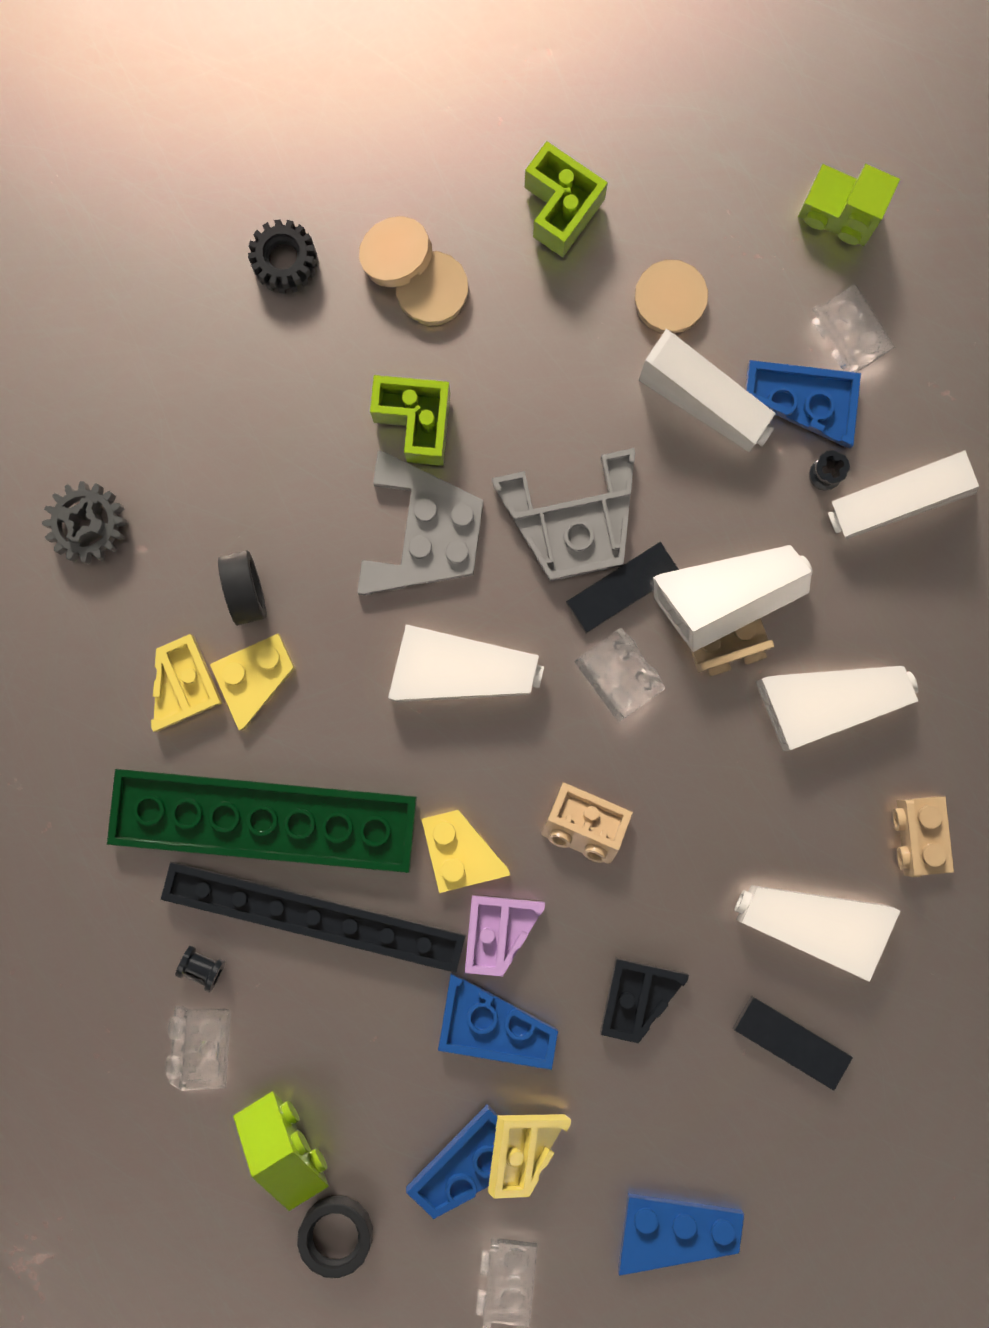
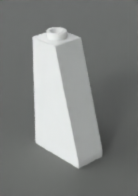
M667 329L664 331L645 359L638 381L746 451L750 452L756 443L763 446L775 428L769 423L776 413Z
M965 450L834 500L832 504L835 510L828 514L835 533L843 531L845 538L849 539L974 495L979 489V484Z
M788 545L659 574L653 577L654 599L692 652H695L808 594L813 570L806 557L799 556L793 547Z
M406 624L388 699L396 702L530 695L532 687H540L544 666L537 665L538 655Z
M904 666L776 675L756 681L783 751L795 749L918 702L915 694L918 693L917 682L910 671L906 672Z
M751 885L748 892L742 891L735 906V911L739 913L736 920L869 982L900 914V910L884 904Z

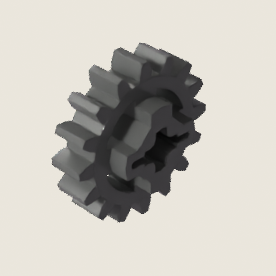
M80 481L77 491L70 485H65L66 495L64 497L56 493L52 495L57 502L55 507L45 506L44 510L51 514V519L42 521V525L52 529V532L45 536L46 540L51 543L57 542L53 550L60 555L66 553V559L75 562L79 555L81 562L85 564L91 563L92 555L100 561L105 560L104 550L109 549L112 552H116L117 548L113 541L115 539H125V536L118 531L119 527L127 525V520L118 517V514L125 510L123 505L113 503L116 496L110 491L103 494L104 488L97 483L94 484L91 491L89 485L84 481ZM80 501L79 504H77V505H75V506L69 508V507H70L71 505H73L74 503ZM102 505L107 512L108 523H105L102 518ZM82 519L91 520L89 526H79ZM62 522L65 523L68 529L66 537L63 533ZM102 537L99 541L90 545L91 541Z

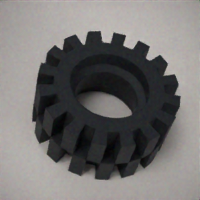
M281 219L274 220L275 226L270 227L267 222L262 225L264 228L262 233L256 230L253 234L255 242L251 240L248 247L251 253H248V259L260 283L262 285L265 283L267 289L274 291L277 288L279 293L286 294V289L288 288L291 289L292 293L297 292L299 284H302L303 287L309 284L307 278H314L316 274L314 267H318L317 252L309 233L306 234L304 227L300 224L298 227H295L293 221L287 220L286 225H283ZM283 244L292 246L297 251V259L291 267L278 269L271 265L269 258L275 247Z

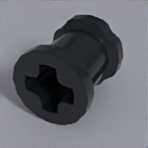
M835 450L826 451L821 454L809 470V479L812 485L823 491L832 490L846 478L850 470L849 460L844 454ZM826 465L828 469L834 468L836 473L833 476L831 473L824 474L822 468Z
M189 946L177 967L175 976L179 978L186 977L204 985V990L210 993L223 971L225 960L218 959L215 961L196 952L195 947Z

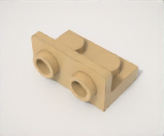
M759 618L695 652H692L691 649L690 651L698 673L708 670L711 677L732 670L731 662L744 658L747 665L767 658L765 651L775 646L772 640L768 641L762 620Z
M563 782L541 835L547 837L552 844L558 847H570L583 853L587 859L593 862L610 864L619 851L633 812Z
M946 796L896 800L897 808L893 809V824L895 830L900 831L901 847L897 848V861L901 870L904 869V875L922 877V875L953 873Z

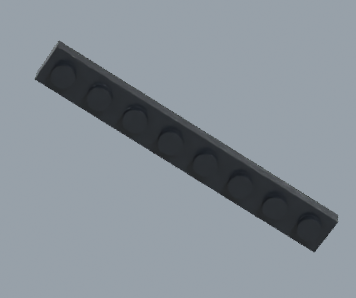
M170 862L160 899L457 973L466 936L464 933L177 862Z

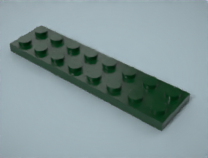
M115 769L107 845L409 873L417 797Z

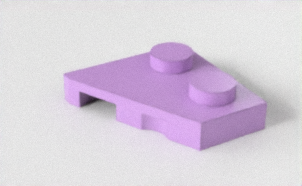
M472 895L465 973L503 977L533 925L545 909V902Z

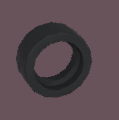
M246 550L219 557L218 570L229 613L235 625L238 626L265 619L266 607L263 591L250 552Z
M329 1196L318 1200L307 1211L298 1230L297 1247L302 1261L312 1272L325 1278H341L355 1272L364 1263L372 1244L373 1226L369 1214L359 1202L347 1196ZM332 1213L342 1214L350 1218L358 1231V1243L354 1251L341 1259H330L322 1255L316 1249L313 1242V1230L316 1223L322 1217Z

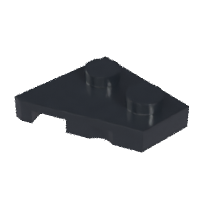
M615 958L600 1034L639 1044L650 1030L651 1024L668 1007V1003L681 986L687 983L689 975L684 972Z

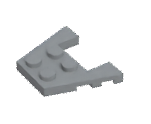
M634 448L601 455L608 493L536 509L532 507L525 471L492 478L494 489L549 581L623 566L635 462Z
M378 451L373 481L374 486L411 491L401 564L396 565L362 560L358 595L365 596L380 591L397 590L412 585L429 584L474 575L483 500L384 451Z

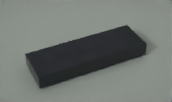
M660 541L566 601V604L587 634L653 592V577L679 569Z
M753 996L750 997L733 1027L734 1031L833 1091L853 1059L848 1053Z

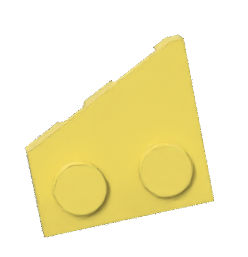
M189 634L156 649L155 668L157 669V675L153 687V697H155L154 720H151L153 732L161 731L222 704V700L194 635Z
M280 634L273 635L210 664L238 730L246 729L256 713L263 705L267 704L275 694V690L281 683L285 682L295 669Z
M459 810L421 819L439 893L510 876L507 866L499 859Z
M565 1114L498 1115L488 1193L494 1199L530 1197L539 1181L541 1171L547 1167L554 1155L551 1147L562 1129L566 1132L568 1131L571 1119Z

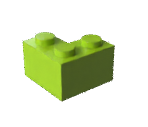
M548 141L544 143L525 169L524 188L547 203L534 220L533 238L563 258L604 202L608 182Z
M822 164L798 217L803 219L811 228L817 230L826 229L837 234L847 244L865 246L881 222L900 179L868 164L864 165L857 179Z
M374 375L370 406L373 422L407 426L404 455L408 463L444 466L451 396L449 382Z
M272 1091L233 1115L251 1177L288 1211L329 1187L324 1171L328 1168L327 1163L319 1149L315 1148L312 1150L304 1135L297 1129L296 1123L300 1120L299 1115L289 1100L283 1102Z

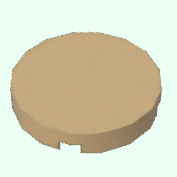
M404 216L390 217L375 224L365 234L359 247V260L365 273L376 284L389 288L404 286L410 283V278L414 277L417 273L420 276L426 270L432 257V243L424 226L415 219Z
M432 251L431 260L426 270L420 276L417 273L414 277L410 278V283L396 287V297L402 311L409 318L411 317L413 320L426 326L443 325L455 319L468 298V279L462 265L451 255L439 251Z
M666 259L652 264L642 273L635 288L634 299L637 314L648 328L661 334L666 329L672 333H682L690 330L700 321L707 306L708 288L704 277L694 266L681 260Z

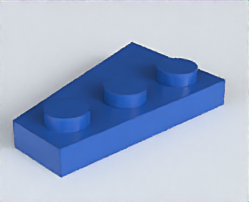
M754 360L749 361L745 390L775 412V415L846 448L851 449L853 447L861 373Z
M451 972L438 1051L552 1070L558 1035L557 1028Z
M488 1104L406 1186V1193L433 1219L476 1197V1193L489 1186L498 1114Z
M628 1193L618 1274L621 1276L739 1254L744 1213L739 1209Z

